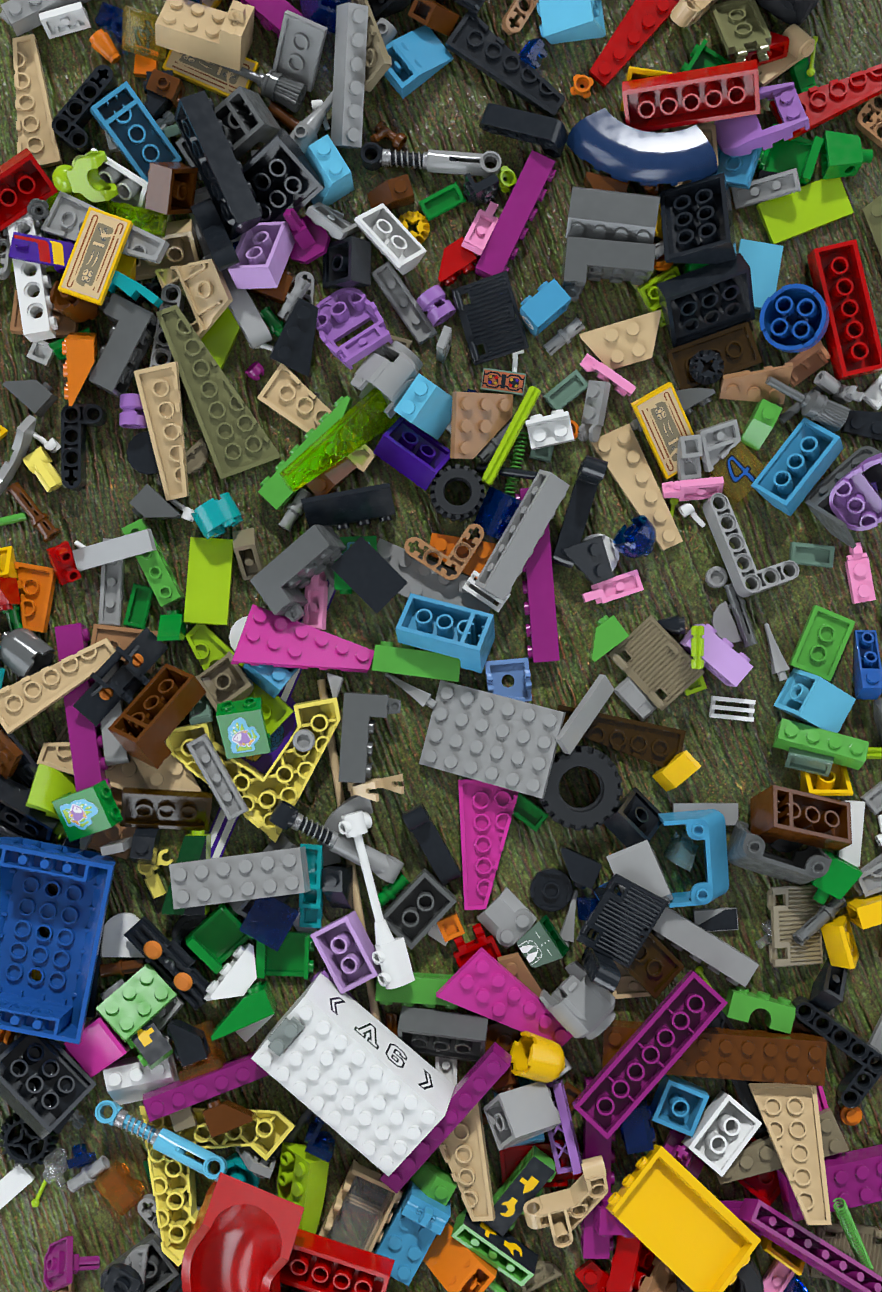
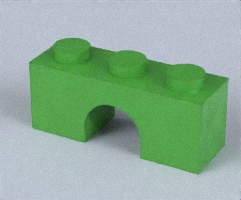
M743 986L729 987L725 1000L728 1003L723 1008V1013L726 1017L748 1023L751 1013L756 1009L762 1008L766 1010L764 1023L768 1028L791 1034L796 1015V1008L791 1003V1000L784 997H778V999L770 998V994L762 991H757V994L749 992V989Z

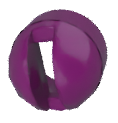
M256 361L247 368L245 373L249 378L257 381L261 379L259 375L264 376V368Z

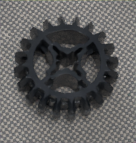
M16 1112L12 1116H8L5 1120L6 1123L1 1126L0 1139L2 1140L0 1141V1147H5L2 1155H9L7 1162L12 1159L15 1160L14 1167L18 1166L19 1163H22L23 1169L28 1165L34 1168L37 1163L42 1165L45 1159L49 1160L52 1152H55L57 1149L55 1144L58 1143L59 1137L55 1136L57 1133L52 1131L43 1138V1149L37 1151V1142L41 1138ZM21 1124L20 1133L14 1136L15 1126Z

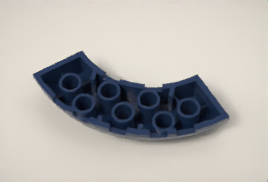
M603 108L579 121L572 128L567 138V145L582 161L586 160L594 166L596 171L600 172L602 170L611 174V178L623 182L630 180L640 182V185L657 186V184L676 186L678 182L688 180L695 182L714 175L718 171L717 158L713 147L697 125L675 132H647L620 122L606 108Z

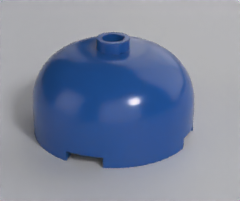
M804 284L782 286L781 289L766 299L760 312V328L767 341L775 348L788 353L803 352L815 346L823 338L829 324V311L826 302L816 290Z

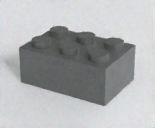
M424 868L382 914L389 929L398 938L404 937L405 944L412 950L457 902V899L434 875Z
M153 1231L108 1264L103 1273L109 1266L115 1263L124 1264L128 1254L134 1248L150 1244L143 1292H156L180 1274L182 1263L178 1267L162 1252V1240Z

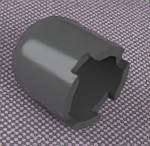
M17 628L11 632L7 631L0 638V659L20 679L31 676L41 669L50 666L55 658V655L52 653L55 650L27 628Z

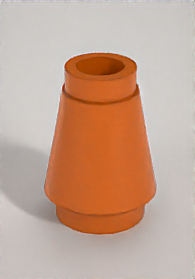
M102 29L97 30L89 39L91 47L110 62L111 65L117 63L121 55L108 32H104Z

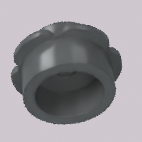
M35 198L27 206V212L31 215L32 219L40 221L42 218L48 217L49 205L45 200Z

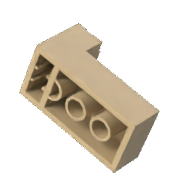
M166 0L155 23L156 45L240 71L253 43L255 7L233 0L227 13L189 0Z

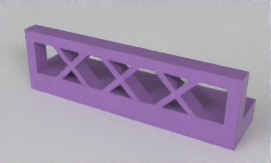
M563 1079L546 1083L548 1088L553 1087L555 1094L553 1103L559 1111L561 1121L556 1126L554 1132L553 1130L547 1131L557 1174L572 1171L573 1175L582 1173V1159ZM557 1130L564 1133L566 1141L564 1146L555 1142L554 1135ZM563 1152L569 1155L570 1166L561 1167L559 1158Z

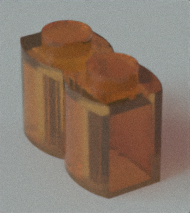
M117 1160L94 1181L97 1190L108 1199L112 1207L121 1216L136 1205L145 1194L141 1181L132 1178L127 1165Z

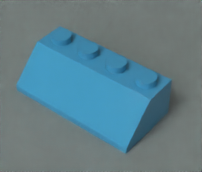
M804 417L752 483V488L772 506L791 516L844 449L841 437Z

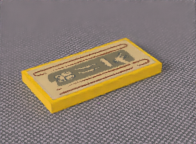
M169 50L162 66L163 71L173 70L176 77L225 98L239 86L250 89L253 82L222 68L218 64L174 50ZM246 57L242 67L257 73L259 63Z
M89 207L58 286L59 292L102 306L133 226L132 221Z
M667 382L634 401L631 405L664 478L669 479L677 474L679 437L694 435L672 383Z

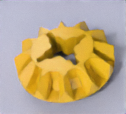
M408 211L400 215L398 220L407 230L409 229L407 222L412 225L418 223L416 226L418 234L413 230L410 233L420 244L423 243L430 232V225L426 216L418 211Z

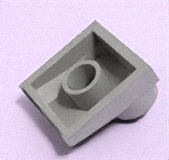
M507 887L482 913L476 916L481 924L497 939L499 944L506 949L514 945L537 920V917Z

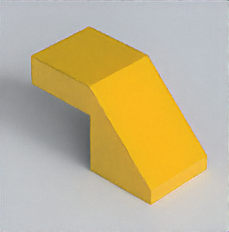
M685 750L677 754L666 767L657 770L652 777L667 792L677 788L695 773L701 765Z

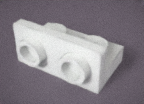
M81 2L39 13L40 21L49 39L91 28L87 10Z
M563 409L555 410L548 416L537 414L529 417L530 420L525 421L532 450L575 441L568 411L564 412Z

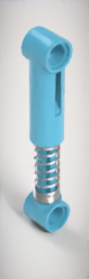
M105 1100L96 1106L95 1117L99 1122L117 1126L121 1130L125 1128L126 1132L130 1131L132 1135L136 1134L137 1138L142 1137V1140L146 1139L147 1143L153 1145V1149L205 1175L208 1179H216L220 1172L224 1174L227 1172L228 1165L222 1156H218L166 1128H162V1130L160 1128L156 1129L154 1125L150 1126L149 1122L146 1124L144 1120L140 1121L138 1117L134 1118L133 1114L130 1116L128 1111L123 1110V1107L117 1102ZM110 1105L113 1109V1114L107 1119L104 1116V1109ZM188 1151L205 1160L204 1163L187 1155L186 1152ZM214 1160L218 1161L221 1167L217 1174H213L210 1171V1164Z

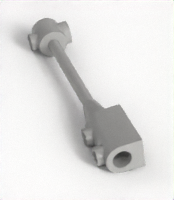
M380 18L377 26L386 46L396 36L397 30L388 20ZM333 91L319 108L300 121L290 133V137L298 144L304 154L308 146L318 140L317 133L326 117V113L332 107Z

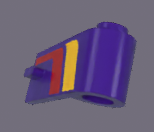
M13 232L9 258L54 266L58 273L63 274L75 241H60Z

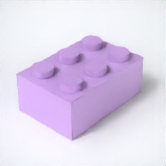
M286 221L261 222L242 234L235 250L240 263L228 268L237 289L278 287L295 244Z
M694 624V626H704V635H702V638H704V656H702L704 667L726 686L737 687L753 668L749 663L751 660L744 653H737L733 650L734 645L729 640L719 638L716 635L717 630L710 624ZM691 629L678 643L690 655L691 638H693Z
M355 910L310 935L340 994L373 979L381 973L380 964H375L372 959V953L376 950Z

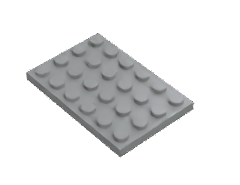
M440 680L435 699L437 703L432 711L419 764L544 799L558 745L555 738L562 729L566 713Z

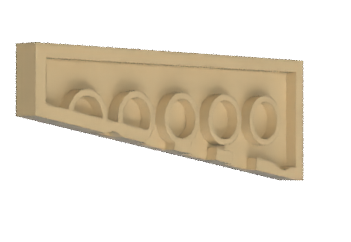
M34 34L12 38L13 65L15 70L14 87L16 88L15 108L17 110L16 130L18 131L17 154L27 148L41 168L63 164L57 134L52 129L53 115L37 39Z
M175 361L136 370L134 375L166 501L189 496L178 362Z
M282 363L257 397L259 401L305 433L312 428L315 430L320 425L318 422L325 413L328 412L330 414L332 412ZM343 424L330 449L337 455L343 452L357 466V469L365 473L376 457L373 451L345 424Z
M630 423L600 436L599 440L595 443L590 441L599 458L608 461L607 468L612 474L611 476L633 505L636 513L645 523L646 528L660 549L663 551L683 542Z
M105 638L78 651L74 655L62 659L56 664L47 666L31 676H26L20 681L0 689V724L7 734L13 733L90 679L91 673H95L116 651L111 642Z

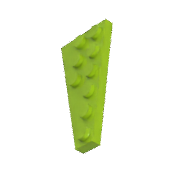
M196 624L185 636L204 671L227 655L229 651L234 655V652L207 625ZM239 663L241 668H243L245 663ZM253 682L254 689L246 698L261 697L267 733H270L271 736L294 710L278 695L274 699Z

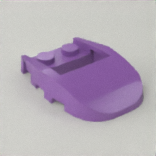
M794 82L759 87L760 100L764 98L774 100L782 124L762 130L756 114L715 121L717 143L720 150L729 156H743L751 154L753 149L763 147V150L772 148L773 143L781 139L786 141L792 138L793 132L800 128L810 129L809 118L803 109Z
M353 287L339 289L317 304L319 309L316 329L320 334L319 337L331 353L350 370L353 369V364L385 343H393L377 306L373 301L370 302L359 289ZM368 321H373V325L338 347L335 344Z
M882 453L867 458L848 472L834 485L830 493V508L838 519L846 523L848 529L854 531L869 530L882 522V498L862 473L878 463L882 465Z

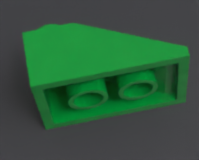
M261 980L254 981L245 995L239 997L214 1027L211 1035L212 1041L275 1014L277 1003L267 980L263 982Z

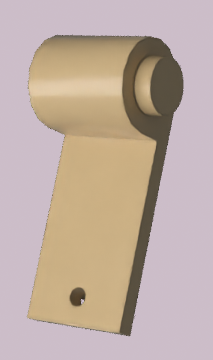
M790 25L782 34L789 38L787 57L758 66L759 84L762 87L813 52L815 40L798 25Z

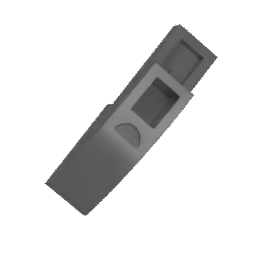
M690 388L676 391L686 416L693 412L692 408L699 404L700 407H703L711 402L712 399L710 397L716 393L714 389ZM638 418L631 421L630 425L633 432L638 429L640 432L643 431Z

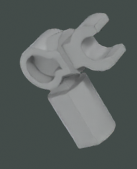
M820 371L814 379V384L829 395L833 394V400L840 404H847V402L852 400L861 402L865 395L864 392L856 391V386L841 384V382L826 371Z

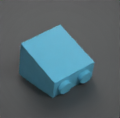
M539 0V3H537V11L542 21V24L539 26L540 33L550 44L606 36L601 0Z
M328 134L308 146L304 155L325 186L322 191L310 200L312 204L320 202L329 206L354 190L352 173Z
M418 374L394 411L438 440L451 422L452 396L421 374Z
M793 668L773 706L810 726L838 733L856 699L820 676Z

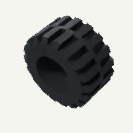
M455 464L452 467L447 466L446 469L440 470L433 479L430 488L431 502L435 511L445 519L448 518L451 521L470 519L475 513L477 514L484 501L485 486L482 483V478L477 475L474 469L471 470L466 465L464 467L460 466V464ZM461 481L469 487L470 498L465 504L456 506L446 500L444 492L449 483Z

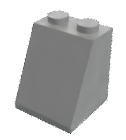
M648 840L606 856L614 875L617 873L669 901V903L674 899L656 854ZM618 884L621 892H623L625 887Z
M535 1082L500 1093L483 1107L499 1151L550 1131L561 1123L559 1111L555 1108L551 1098V1091L546 1086V1083Z

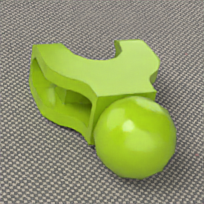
M89 151L83 157L78 158L73 167L66 164L56 167L52 174V182L57 190L67 194L72 192L80 193L91 202L108 201L119 194L115 183L105 182L98 173V167L103 162L108 161L105 151Z

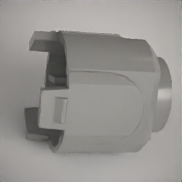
M394 341L390 346L384 344L373 351L354 373V378L350 384L361 390L358 397L369 407H372L377 401L387 407L384 411L387 417L391 419L396 413L394 409L417 375L420 374L419 370L422 368L423 363L409 348L398 341Z
M576 960L565 967L570 976L555 989L551 996L545 989L542 990L539 999L574 1038L586 1037L588 1040H591L606 1030L616 1016V1013L613 1011L615 997L608 990L592 983L585 968Z

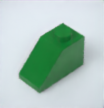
M168 610L167 615H160L157 641L187 640L185 637L187 634V624L183 622L184 614H180V610Z

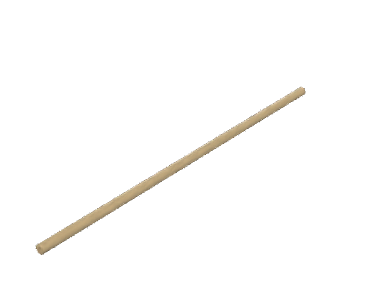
M317 680L320 699L328 698L326 680ZM333 733L327 746L338 808L345 801L342 782H338L339 760ZM346 859L347 865H353V907L366 931L356 865ZM373 978L366 982L370 1011L377 1020L381 1021L378 1001H375L376 988Z

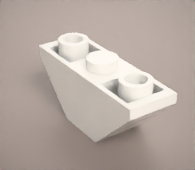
M240 945L234 951L233 960L230 964L226 963L223 966V969L219 972L221 976L218 980H214L207 987V994L204 997L206 1001L245 995L257 978L253 945Z

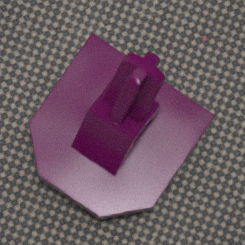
M293 208L286 209L283 217L288 223L295 241L290 254L291 259L295 262L309 264L326 254L331 240L326 229L313 223L309 216L306 215L300 219Z
M671 1128L662 1147L698 1179L705 1162L681 1143L686 1135Z
M66 1236L49 1245L44 1257L43 1282L49 1291H56L72 1284V1274H77L78 1271L98 1270L100 1267V1257H79V1254H73V1236Z

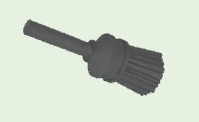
M221 66L257 83V86L261 88V95L263 97L277 101L295 113L300 110L305 100L308 85L286 79L283 74H278L272 69L267 74H257L244 67L237 71Z
M771 376L765 382L772 388L798 401L799 405L802 406L801 414L803 416H808L813 421L816 420L832 433L840 430L848 418L850 411L848 407L828 400L826 395L820 394L817 390L811 394H802Z

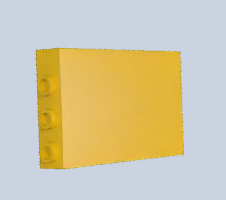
M655 1144L646 1156H642L635 1165L637 1168L634 1172L628 1174L623 1179V1186L620 1190L614 1192L609 1197V1204L606 1206V1209L693 1292H724L728 1285L735 1282L741 1267L748 1264L751 1253L760 1243L761 1239L662 1146Z

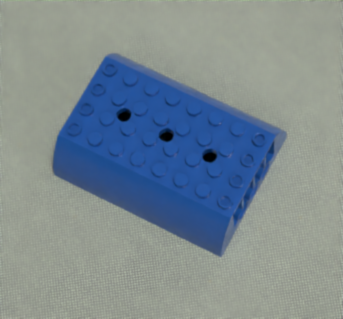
M0 837V1029L74 1044L81 1043L116 863L109 855L102 856L99 852L21 837ZM50 883L57 885L58 893L56 895L48 892V885ZM42 926L49 929L50 935L48 938L40 935L39 930ZM32 970L40 971L42 975L40 981L32 978Z

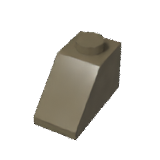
M254 528L232 532L233 549L243 580L252 579L263 569L259 543Z

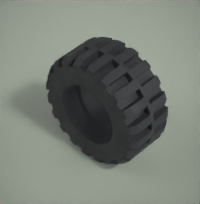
M576 745L571 754H565L560 749L559 752L555 753L544 799L539 798L541 805L548 815L563 827L581 831V829L585 828L587 830L594 829L596 825L601 826L608 817L611 818L615 814L613 811L616 807H619L621 802L619 798L623 794V788H621L622 778L617 771L618 768L607 755L589 746ZM575 767H585L592 770L600 783V791L597 798L586 807L577 808L568 805L562 799L559 792L562 776L568 770Z

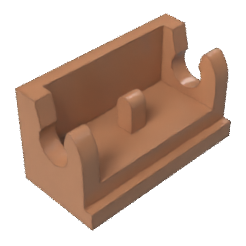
M821 340L812 348L799 353L788 361L793 362L794 365L789 381L792 388L829 362L830 354L823 346Z

